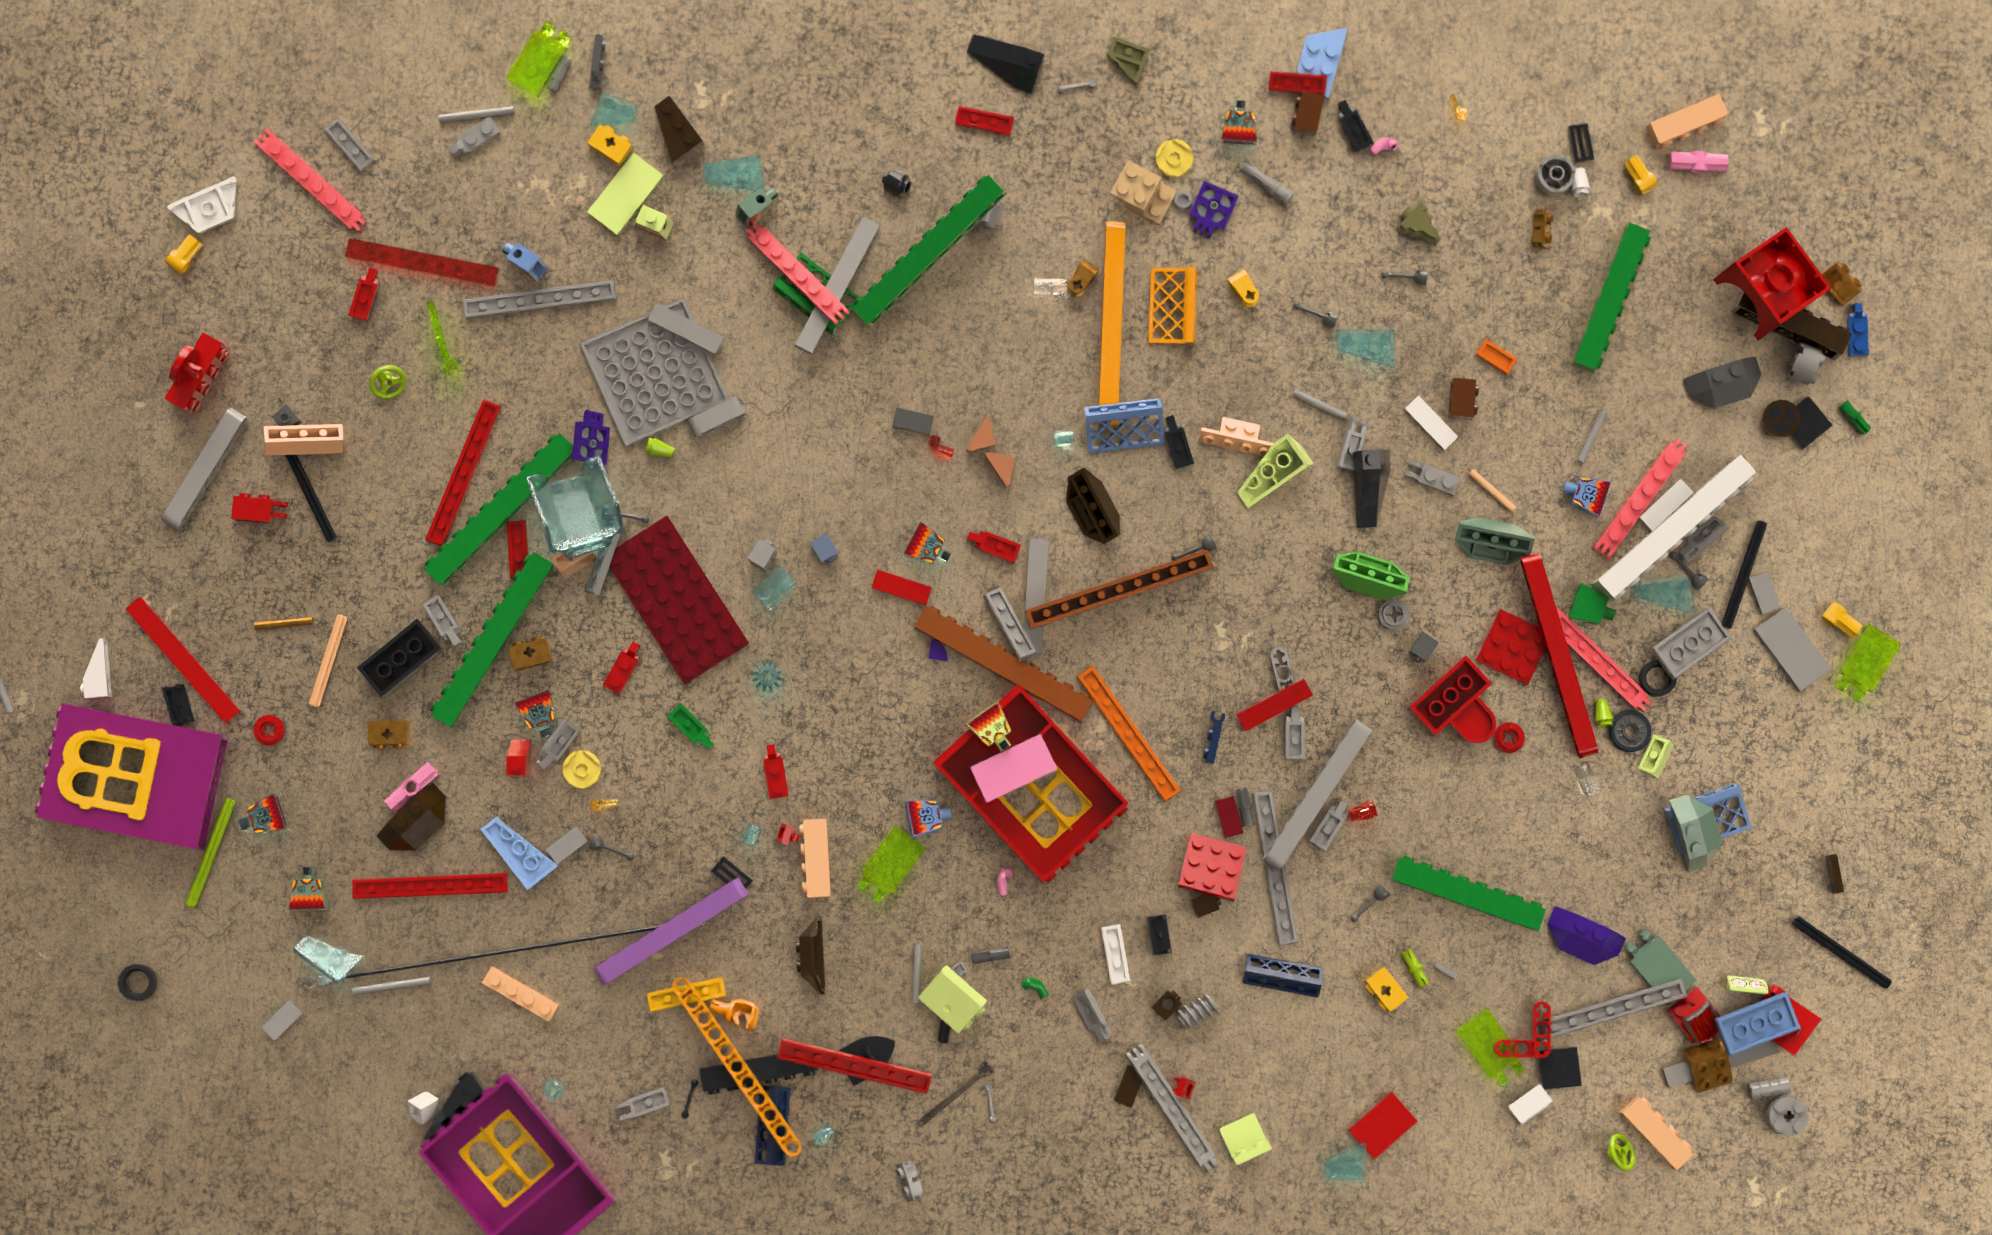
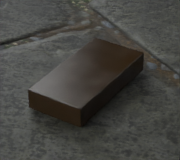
M1836 854L1827 855L1825 857L1832 893H1842L1844 888L1838 857Z
M1127 1064L1113 1101L1132 1108L1142 1081L1131 1065Z

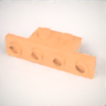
M1225 417L1222 418L1220 431L1201 428L1198 438L1200 443L1262 457L1266 455L1269 448L1274 444L1257 440L1260 425Z

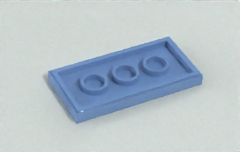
M1787 992L1714 1019L1728 1056L1801 1029Z

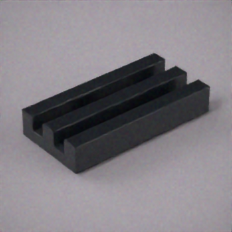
M1588 123L1570 125L1568 130L1575 164L1594 161ZM1580 128H1584L1588 157L1585 156ZM1574 129L1577 132L1581 158L1578 155Z
M723 856L711 872L726 884L730 881L717 871L718 868L733 880L737 878L722 866L723 862H725L747 880L746 884L742 882L745 889H747L753 880Z

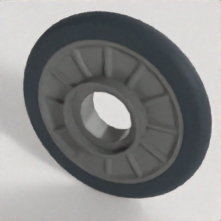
M1626 710L1614 717V721H1612L1613 726H1610L1609 733L1612 742L1617 748L1625 752H1636L1648 744L1652 730L1650 722L1642 713ZM1627 726L1635 728L1636 733L1634 736L1630 737L1625 733Z

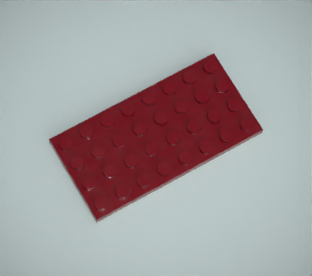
M668 516L660 519L615 548L609 568L684 685H687L750 644Z

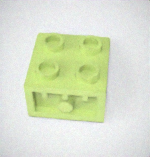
M1254 1113L1219 1129L1235 1165H1239L1272 1149Z

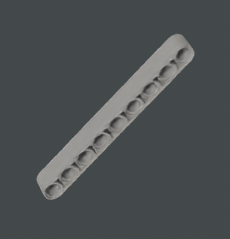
M1354 720L1262 860L1277 871L1283 867L1369 737L1372 729L1359 720Z

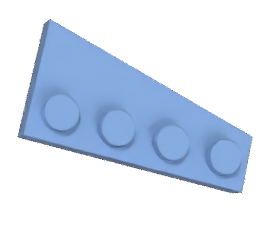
M495 817L481 828L482 832L527 890L531 889L558 867L556 863L498 817Z

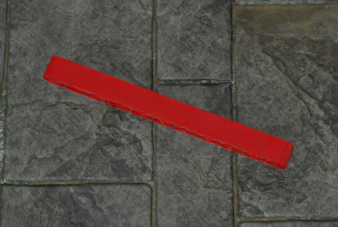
M1536 553L1520 558L1521 567L1577 755L1581 759L1598 754L1599 750L1541 555Z

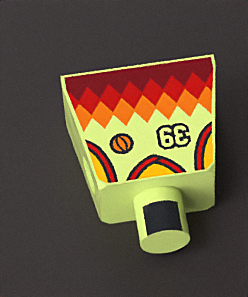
M643 205L633 226L667 240L674 222L667 215Z
M997 702L967 722V726L988 747L996 743L1002 752L1011 746L1005 737L1011 730Z

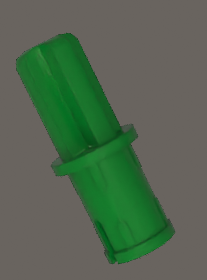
M1848 400L1839 407L1850 420L1849 423L1852 422L1862 435L1871 430L1870 425L1860 415L1861 412L1858 413Z

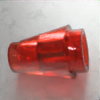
M1367 801L1348 811L1351 822L1374 819V817L1378 816L1374 801Z

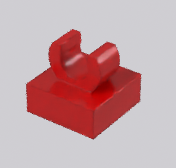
M781 823L775 842L788 845L789 840L798 842L800 835L792 833L793 826Z
M1181 1077V1079L1174 1078L1175 1081L1179 1082L1177 1088L1171 1087L1175 1095L1190 1100L1196 1082Z

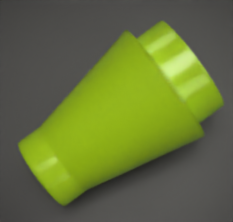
M655 437L654 439H648L645 452L649 453L650 456L668 458L672 457L674 447L665 444Z
M1607 699L1596 700L1595 723L1597 727L1607 728L1613 726L1612 721H1614Z

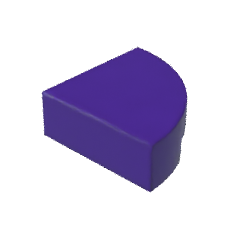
M932 639L928 659L947 662L948 656L944 646Z

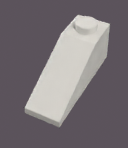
M99 639L84 675L83 684H81V694L88 700L112 697L108 642L105 639Z

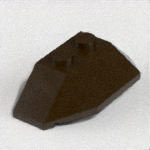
M1085 468L1070 475L1067 481L1066 502L1082 533L1102 544H1106L1120 535V515L1102 481Z
M434 783L430 784L414 796L386 823L378 833V839L389 850L416 851L444 825L446 796Z
M818 916L799 936V941H796V953H800V960L797 961V972H801V977L820 994H826L822 916Z

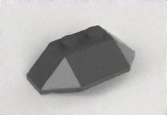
M1751 357L1702 371L1683 379L1689 398L1715 409L1751 398L1762 374L1756 357Z

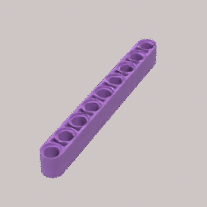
M738 877L603 961L593 968L594 972L603 985L607 984L749 893Z

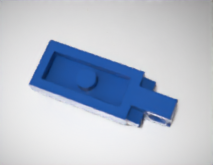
M1855 303L1852 305L1853 313H1849V318L1847 319V329L1852 334L1848 342V356H1869L1867 313H1863V303Z

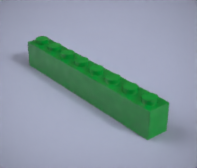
M1630 222L1626 225L1571 365L1591 373L1596 369H1600L1603 362L1601 355L1603 351H1607L1610 341H1608L1609 335H1613L1617 324L1614 322L1617 316H1621L1624 306H1621L1623 299L1627 300L1631 291L1628 288L1629 284L1634 282L1637 276L1636 266L1637 264L1641 265L1644 258L1642 251L1650 243V230Z
M1408 856L1397 859L1390 879L1392 881L1534 931H1539L1546 912V909L1542 908L1541 903L1532 900L1531 903L1523 901L1524 897L1515 894L1512 897L1505 895L1506 891L1499 888L1494 890L1488 889V885L1477 881L1476 884L1468 882L1469 878L1458 875V877L1451 876V872L1445 869L1434 870L1432 869L1433 865L1422 862L1421 865L1414 863L1415 859Z

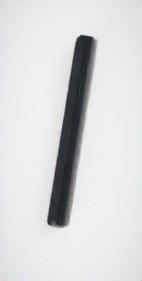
M285 455L326 541H335L337 536L298 456Z
M1764 521L1756 522L1721 623L1726 629H1731L1767 527V523Z
M1796 916L1793 919V926L1884 989L1891 985V979L1800 916Z

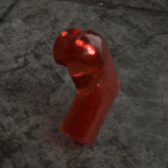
M932 435L930 440H928L929 446L937 453L951 458L954 449L939 444L941 438Z

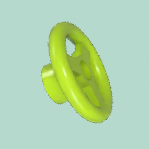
M393 365L378 368L369 380L371 393L380 399L394 398L406 386L405 373L399 367ZM390 371L396 372L399 377H393ZM376 378L382 386L380 392L375 388ZM400 383L395 391L386 394L388 388L393 384Z
M1622 1134L1613 1135L1609 1142L1608 1158L1620 1170L1628 1172L1635 1165L1634 1148L1626 1136ZM1619 1139L1623 1141L1625 1145L1623 1147H1620L1616 1143V1140ZM1628 1151H1629V1156H1630L1629 1164L1627 1163V1158H1626Z

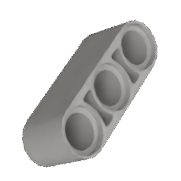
M734 397L693 416L688 420V423L695 437L699 438L743 417L746 413L738 397Z

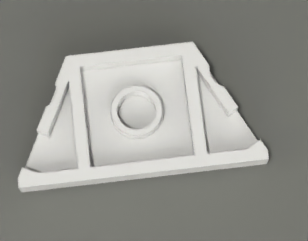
M231 177L169 204L167 207L198 234L204 233L235 218L237 180L235 177Z

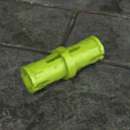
M1412 948L1401 953L1409 968L1408 972L1413 975L1418 988L1430 983L1421 968L1423 967L1422 964L1417 961Z

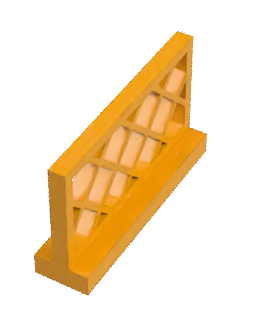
M1196 267L1151 268L1149 344L1195 345L1198 270ZM1155 273H1164L1168 278L1159 285L1155 280ZM1177 273H1185V280L1180 285L1172 279ZM1169 280L1177 286L1170 294L1162 288ZM1161 289L1167 297L1159 304L1155 300V294ZM1180 289L1184 293V299L1178 304L1172 296ZM1168 299H1171L1176 307L1168 313L1162 305ZM1159 308L1166 314L1160 322L1154 318V313ZM1179 308L1184 314L1183 318L1177 323L1171 315ZM1170 318L1176 325L1167 332L1161 324ZM1158 327L1166 333L1161 339H1153V332ZM1179 327L1183 331V339H1174L1170 334Z

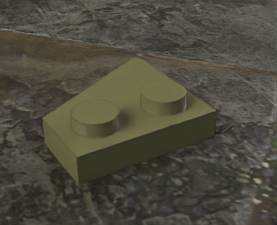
M1114 37L1108 57L1134 84H1138L1150 49Z

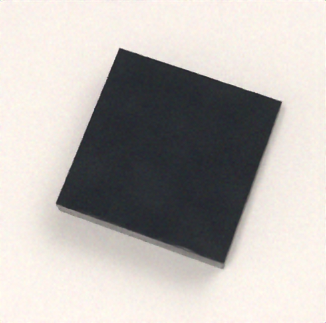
M1809 396L1796 405L1801 415V422L1797 431L1791 435L1802 450L1833 426Z
M1577 1047L1553 1049L1548 1056L1539 1058L1541 1082L1544 1090L1582 1086Z

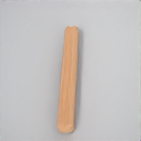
M339 614L336 616L309 701L311 706L320 707L348 620L346 616Z

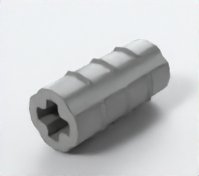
M1788 1077L1748 1084L1751 1100L1791 1094Z

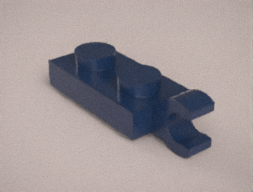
M1212 711L1210 714V719L1214 725L1213 729L1209 728L1207 740H1210L1209 747H1205L1203 758L1206 759L1205 763L1211 765L1215 761L1222 723L1225 719V713H1222L1221 719L1216 720L1214 718L1215 711Z

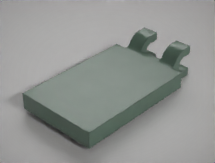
M1647 929L1638 934L1646 942L1639 950L1633 942H1629L1624 946L1633 957L1629 962L1650 987L1682 979L1686 990L1697 981L1660 936L1653 938Z

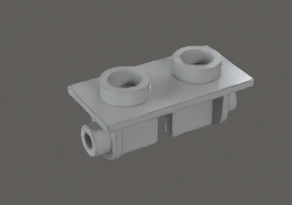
M911 1160L896 1164V1176L901 1181L903 1197L907 1202L922 1198L923 1190L920 1180L912 1181V1178L918 1176L915 1164Z

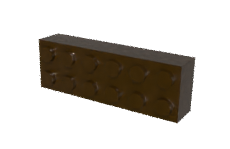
M1741 290L1731 313L1759 325L1758 313L1753 302ZM1806 309L1799 311L1772 331L1797 344L1803 342L1822 349L1823 355L1833 361L1843 355L1852 335L1848 332L1847 328L1839 325L1836 327L1830 324L1831 321L1823 317L1819 319Z

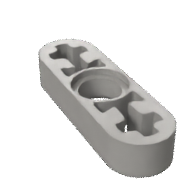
M1275 647L1270 652V661L1277 688L1280 691L1285 688V685L1281 687L1280 683H1286L1291 680V684H1293L1295 681L1287 651L1283 647ZM1279 650L1280 653L1284 654L1281 657L1282 663L1286 662L1287 666L1282 665L1276 668L1275 664H1279L1278 658L1273 657L1276 651ZM1280 669L1288 671L1289 676L1287 679L1282 680L1278 677Z

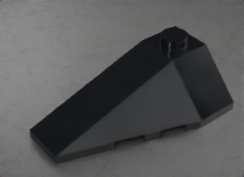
M973 34L967 53L995 72L997 76L1004 79L1011 87L1032 95L1045 54Z
M1390 450L1353 452L1357 528L1376 527L1391 470Z
M465 1072L458 1078L460 1082L456 1084L424 1136L425 1141L432 1138L441 1127L450 1123V1120L455 1115L463 1112L470 1102L477 1100L480 1094L487 1089L474 1072L469 1074Z

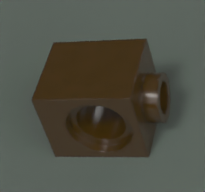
M1202 895L1190 900L1197 918L1220 910L1219 905H1222L1220 898L1209 895Z
M1167 990L1151 1008L1166 1021L1182 1004L1179 1001L1181 997L1172 990L1170 993ZM1166 998L1173 1001V1007L1169 1010L1164 1009L1162 1005Z

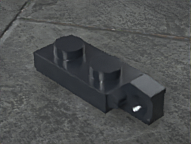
M1346 100L1339 102L1338 107L1341 111L1338 114L1339 120L1356 153L1373 145L1374 142L1358 111L1354 107L1350 108Z
M1174 415L1166 417L1168 427L1164 428L1165 437L1175 469L1194 464L1184 428L1181 426V423L1176 424Z

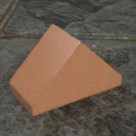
M985 417L967 447L966 452L969 454L996 447L988 417Z
M990 452L986 453L985 457L1005 488H1008L1015 458Z

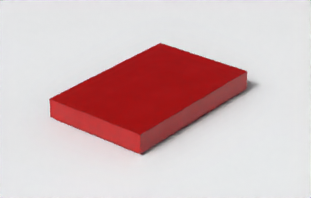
M1390 1092L1348 1131L1375 1160L1418 1121L1394 1093Z

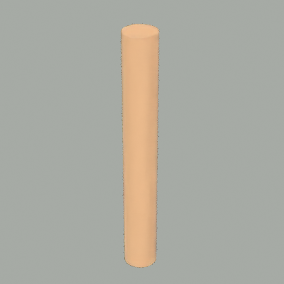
M1474 469L1468 474L1510 512L1516 508L1515 505Z

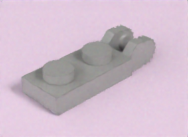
M1351 416L1348 421L1336 467L1354 472L1353 452L1362 450L1368 424L1367 420L1363 419L1359 424L1358 432H1355L1357 417Z
M1409 460L1408 465L1420 469L1421 473L1419 476L1413 472L1405 471L1404 476L1416 480L1417 483L1452 496L1454 495L1460 477L1432 466Z
M664 1086L627 1099L628 1101L615 1105L614 1109L619 1110L625 1106H630L631 1113L618 1117V1120L622 1121L671 1105Z

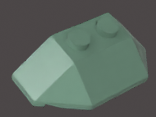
M1479 517L1459 522L1455 541L1469 558L1504 565L1531 555L1535 540L1534 536L1517 525Z
M1689 795L1669 800L1687 871L1690 872L1706 867L1723 845L1714 810Z

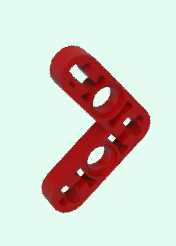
M1540 1001L1535 1003L1532 1008V1040H1498L1493 1047L1495 1054L1499 1057L1544 1058L1548 1056L1551 1051V1008L1549 1004ZM1540 1004L1543 1005V1008L1547 1009L1543 1013V1018H1547V1022H1536V1018H1540V1012L1536 1011L1537 1008H1540ZM1539 1024H1544L1547 1028V1032L1544 1035H1539L1536 1032V1027ZM1536 1037H1547V1041H1543V1047L1547 1049L1543 1051V1055H1540V1051L1536 1050L1537 1047H1540V1041H1536ZM1511 1042H1514V1055H1511L1512 1050H1505L1504 1054H1501V1051L1497 1049L1498 1046H1501V1043H1504V1046H1511ZM1518 1044H1526L1527 1052L1525 1054L1517 1052Z

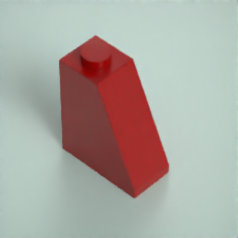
M512 739L506 758L507 776L511 778H531L532 739Z

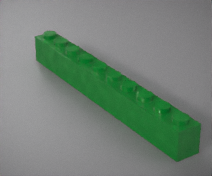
M990 175L981 177L977 182V186L973 190H968L963 195L964 199L959 204L955 203L949 209L950 213L946 217L942 216L932 230H928L923 234V239L918 244L915 243L909 248V253L905 257L902 256L895 262L896 266L891 271L887 270L881 276L882 279L878 283H874L869 287L868 293L864 297L861 296L855 301V306L852 308L855 313L868 326L872 327L1007 192Z
M560 433L551 436L547 441L548 445L544 449L540 448L533 455L535 458L530 463L528 461L524 463L520 468L521 472L517 476H511L506 482L508 485L503 490L501 488L497 490L493 495L494 499L490 503H484L479 509L481 512L476 517L474 515L470 517L466 522L467 526L463 530H457L452 536L453 540L449 544H443L438 550L440 553L435 558L432 556L426 561L424 570L439 585L443 587L572 458L573 445Z
M535 552L532 555L528 554L523 561L524 568L522 571L518 570L512 579L515 581L511 588L508 586L502 595L505 597L501 604H496L492 611L494 613L492 619L486 620L482 626L483 633L481 636L477 635L471 644L474 646L470 653L466 652L461 660L463 665L460 669L456 668L451 676L453 681L450 685H445L440 693L443 695L439 702L435 701L430 709L432 711L431 716L451 728L554 566L553 563Z

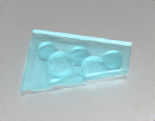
M759 155L703 164L706 184L740 188L747 191H756L761 188L765 192Z
M1690 575L1639 581L1633 585L1635 602L1696 613Z
M307 935L293 948L294 953L337 985L364 959V956L360 954L348 953L346 949H337L329 946L327 942Z

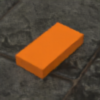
M1487 339L1484 340L1475 356L1505 375L1509 374L1518 358Z

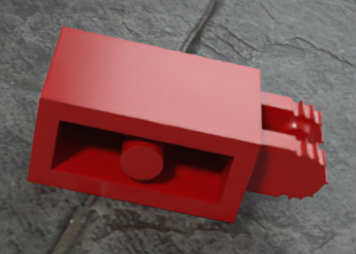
M239 493V496H233L231 519L242 522L273 524V518L287 519V514L274 513V508L288 507V502L274 501L270 499L269 495H258V498L251 497V494Z

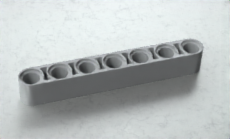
M232 408L225 412L165 510L161 519L163 522L177 530L183 527L247 421L246 416Z

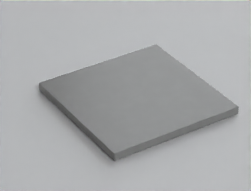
M685 298L664 306L695 322ZM651 312L579 343L626 448L686 422L693 416L729 400L709 352L648 321Z

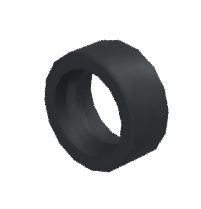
M1658 660L1645 664L1638 676L1641 688L1648 695L1654 697L1663 696L1671 692L1676 685L1677 678L1672 680L1669 677L1668 684L1664 688L1653 689L1647 683V673L1654 667H1663Z
M143 964L127 966L118 977L119 991L129 1000L142 1001L148 999L157 988L156 974L150 967ZM135 971L145 973L149 979L148 988L140 994L130 992L126 985L128 976Z

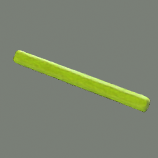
M225 798L186 899L185 905L195 908L235 806L236 801L234 799Z

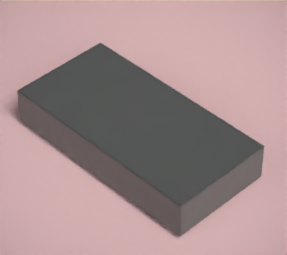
M896 408L892 427L930 435L934 416Z

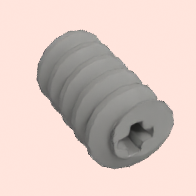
M1203 994L1204 1001L1199 997L1196 999L1197 1005L1192 1001L1190 1002V1008L1184 1005V1012L1180 1009L1176 1010L1177 1018L1185 1032H1187L1186 1026L1193 1029V1022L1199 1026L1200 1018L1206 1022L1207 1014L1211 1018L1214 1017L1213 1011L1220 1014L1215 1002L1207 994Z

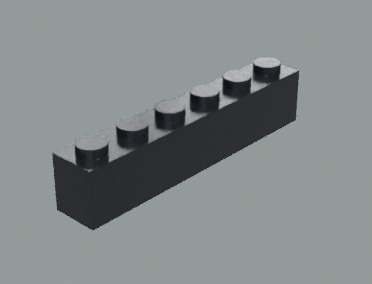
M777 1054L744 1060L757 1080H765L766 1084L777 1082V1078L784 1077L785 1080L795 1079L796 1074L803 1073L804 1077L815 1075V1071L819 1070L816 1067L778 1059ZM739 1061L733 1062L732 1070L740 1072L742 1070V1063ZM724 1064L699 1069L703 1092L708 1091V1095L720 1093L719 1089L727 1088V1091L739 1089L737 1082ZM746 1077L743 1080V1084H746L747 1088L752 1087L754 1084L753 1079L750 1077Z

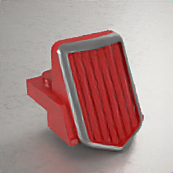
M1698 987L1690 992L1687 998L1681 999L1667 1010V1013L1691 1043L1702 1044L1712 1041L1719 1032L1714 1019L1719 1018L1720 1015Z

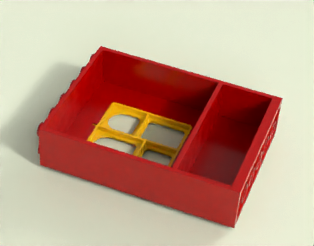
M1017 684L998 702L1011 732L1005 735L1011 746L1004 751L1041 734L1057 767V770H1055L1057 776L1043 789H1039L1033 782L1025 784L1040 801V805L1026 818L1021 817L1003 795L990 802H986L970 767L1001 753V750L996 743L988 747L970 728L933 762V765L1043 884L1045 881L1047 883L1051 882L1057 876L1055 872L1059 868L1064 870L1071 863L1069 859L1073 855L1078 857L1085 850L1084 845L1087 842L1092 844L1100 836L1098 832L1101 829L1106 831L1114 823L1112 819L1116 815L1120 818L1128 810L1126 806L1129 803L1025 690ZM1061 782L1067 783L1081 799L1082 808L1076 816L1068 817L1063 815L1048 799V794ZM1046 810L1056 818L1059 825L1058 832L1051 838H1042L1031 827V823Z

